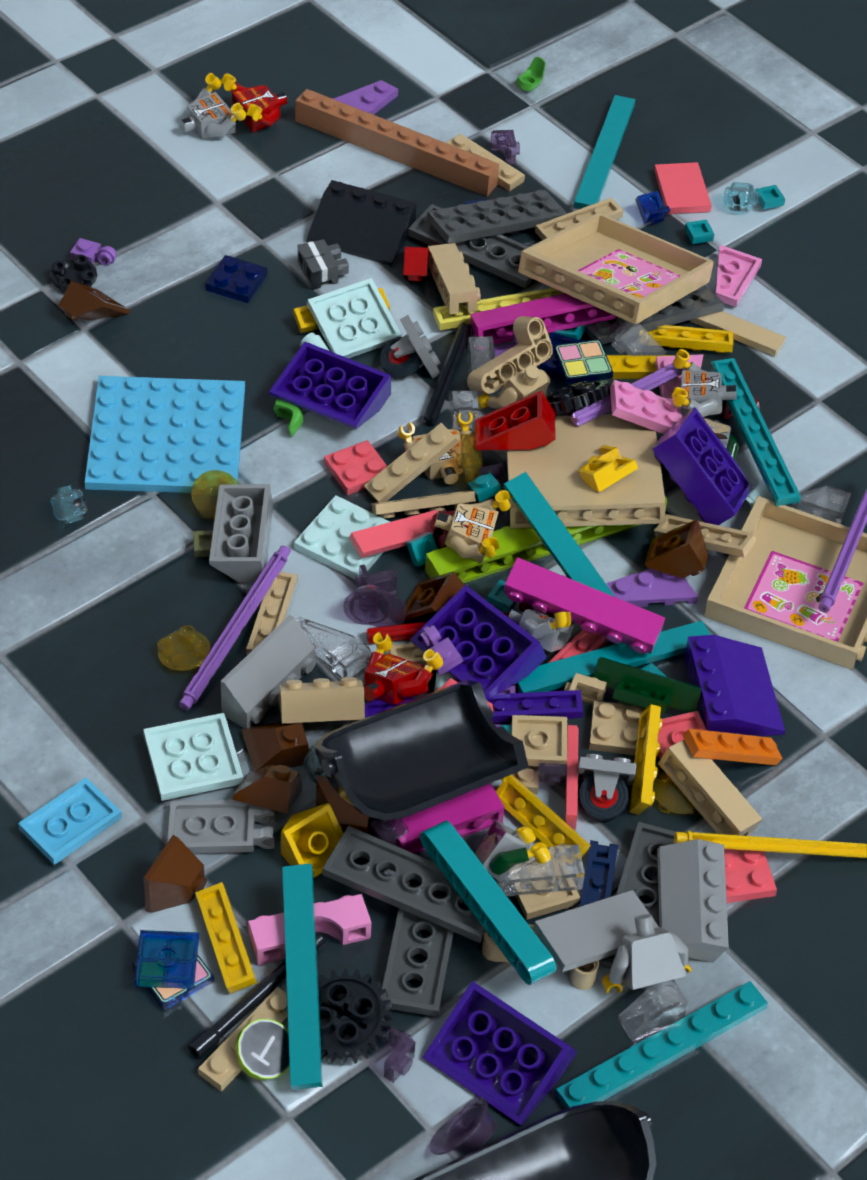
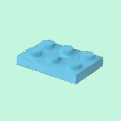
M84 778L23 819L18 825L19 830L55 865L122 819V812L88 778Z

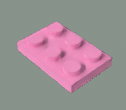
M614 380L610 386L613 416L662 434L669 431L682 418L681 407H676L673 404V399L660 397L649 390H641L628 382Z

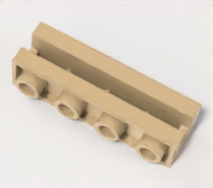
M455 243L428 246V267L449 314L459 313V303H464L468 312L477 311V302L481 300L480 289L475 287L474 276L469 274V266L467 263H464L462 251L459 252Z
M685 740L667 749L658 764L716 833L750 836L762 821V818L712 759L693 757Z

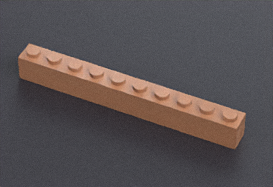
M306 89L295 100V121L486 197L498 185L499 163L309 89Z

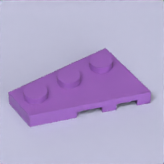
M380 80L336 97L334 100L374 115L398 96V88Z
M647 569L606 583L616 598L638 607H647L649 603L663 602L665 606L674 605L676 601H687L688 604H697L698 601L697 594L685 577L679 578L653 569Z

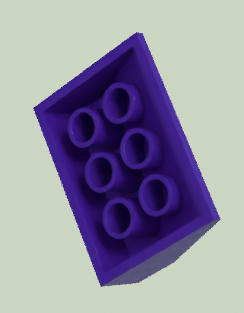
M304 342L269 391V395L351 428L358 429L378 413L390 397L391 375Z
M696 407L685 414L652 448L657 461L666 467L672 481L680 486L686 500L695 506L701 520L705 523L720 525L735 516L753 487V484Z
M467 585L461 588L410 639L411 643L425 653L426 650L433 647V644L428 647L420 633L424 631L423 628L427 625L428 627L434 625L442 637L438 642L448 637L463 659L462 663L448 672L460 682L465 680L481 682L486 700L528 677L547 658L541 643Z
M717 635L689 636L684 659L691 685L700 687L702 690L697 710L707 731L752 736L784 735L785 728L762 648Z
M472 981L422 1058L522 1126L562 1077L578 1051Z

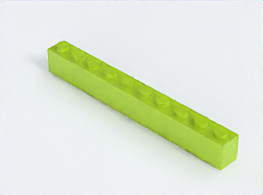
M665 497V503H666V504H665V511H666L667 498ZM640 524L567 526L566 528L577 544L581 545ZM506 526L493 531L492 537L497 539L499 548L495 549L496 554L494 557L488 558L485 555L483 562L480 563L471 558H461L453 549L444 547L426 553L425 571L430 579L454 571L463 583H467L512 568L517 557L530 562L551 554L533 528H510V526Z

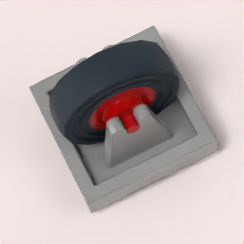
M408 315L401 318L400 321L407 334L404 337L390 341L383 348L380 355L382 368L391 377L404 378L412 375L419 367L425 365L433 379L440 375L437 365L441 363L434 351L429 352L433 349L426 335L421 337L424 332L417 321L413 323Z
M587 754L586 757H580L578 780L584 781L581 783L578 793L579 804L583 812L591 819L611 821L619 817L625 810L629 799L626 786H632L636 773V764L630 763V759L617 757L614 758V761L604 760L601 755Z

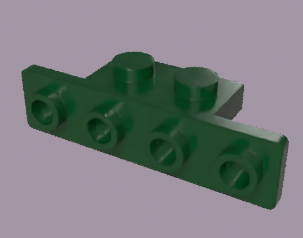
M603 657L598 659L593 678L607 682L606 687L615 689L612 698L618 699L619 703L625 706L637 705L645 709L650 704L661 707L660 713L665 714L668 707L688 713L696 711L702 692L700 687Z

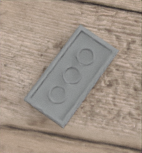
M631 890L537 920L533 928L561 971L565 972L616 955L619 946L622 945V938L625 935L637 933L634 918L649 914V912L635 892ZM653 919L654 928L659 927Z

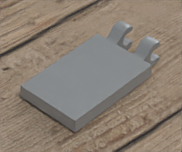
M232 799L170 801L167 843L172 835H174L193 854L254 852V845L264 849H273L275 845L273 828L255 829V822H260L267 826L275 825L276 814L274 810Z

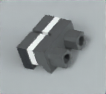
M323 239L297 244V262L312 290L321 288V283L329 280L337 284L338 276L349 273V263L346 258L341 259V248L338 243L327 246Z

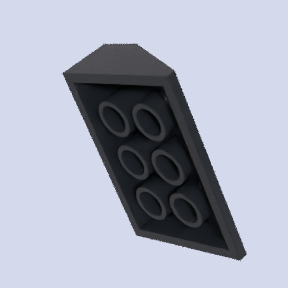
M331 180L323 193L306 242L324 239L327 246L338 243L343 253L392 266L409 237L408 228L416 221L417 203Z

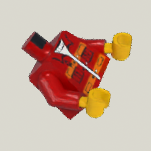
M228 73L223 76L221 83L226 91L231 90L232 106L235 103L241 104L246 112V118L242 121L252 133L265 126L271 127L279 120L280 106L287 104V97L284 92L273 94L265 85L252 88L243 87L235 83L236 79L234 76Z
M377 632L373 637L377 649L376 652H372L363 676L365 682L364 698L370 702L379 699L390 704H399L427 692L428 682L433 675L431 673L432 670H437L443 665V659L438 652L434 653L432 649L426 650L423 654V659L427 663L426 666L389 653L383 655L384 652L391 650L393 644L388 634L383 640L381 633Z

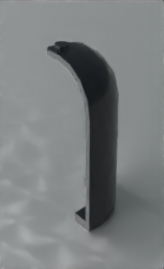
M470 680L459 682L327 733L317 740L315 744V751L323 772L337 793L361 814L384 821L405 818L529 768L523 741L510 735L503 726L497 728L491 720L494 713L487 703L481 682Z
M599 1101L577 1105L551 1114L413 1180H653L657 1165L654 1139L650 1130L653 1128V1125L645 1111L630 1104L618 1101Z

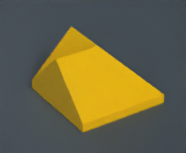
M329 803L292 815L281 831V855L291 866L311 863L313 878L322 873L324 865L344 834Z

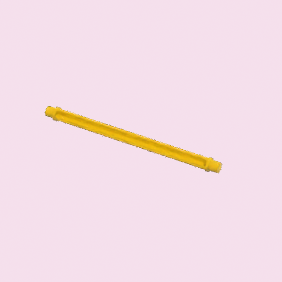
M688 830L686 832H675L674 844L700 839L723 844L724 849L867 858V844L697 833Z

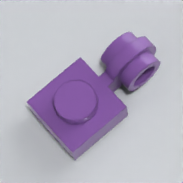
M79 238L70 251V258L82 254L92 264L95 260H98L102 265L108 266L116 260L114 248L110 246L101 248L100 243Z
M427 625L423 628L424 631L420 633L422 639L428 647L433 644V647L430 649L434 653L438 652L443 659V665L437 669L440 676L463 662L462 657L448 637L438 642L442 637L434 625L431 627Z

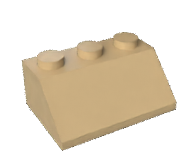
M355 677L341 678V681L330 682L329 679L319 678L313 680V683H302L301 680H288L286 684H280L279 709L282 724L364 719V686L362 680H357Z

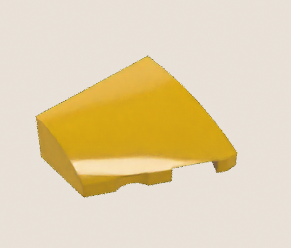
M603 445L599 448L601 455L592 456L588 460L589 462L578 472L589 487L597 492H601L637 470L638 466L635 459L621 457L617 447Z

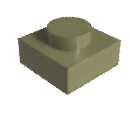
M213 530L193 531L195 557H210Z

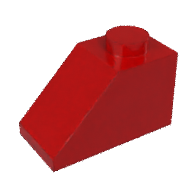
M405 247L403 276H408V281H422V277H427L428 248Z

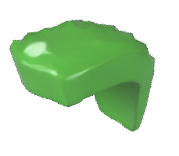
M535 57L528 69L518 76L515 83L521 90L529 92L541 84L546 67L544 59Z
M276 399L274 412L277 417L291 421L288 429L290 437H293L304 423L302 410L294 404Z

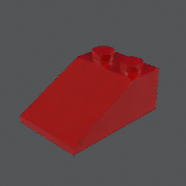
M542 390L475 419L476 450H533L540 446H547L556 440L555 412Z

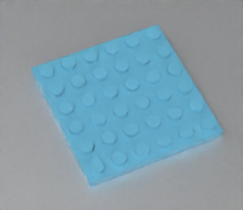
M99 376L85 476V489L218 494L219 485L238 484L245 381Z

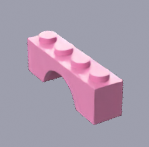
M362 894L355 896L347 895L338 900L314 904L316 932L329 934L342 945L371 938L372 922ZM284 912L271 916H259L254 920L248 921L249 939L257 965L286 959Z

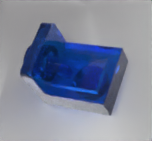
M658 191L639 195L635 199L644 224L649 222L653 224L660 223L665 220V217L670 212L669 206H663Z

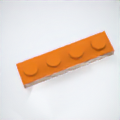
M689 728L683 734V738L693 757L776 766L783 759L776 743L771 737Z

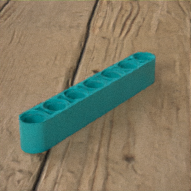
M445 820L421 832L420 839L426 852L527 985H532L556 971V964L550 952L454 826L448 820Z

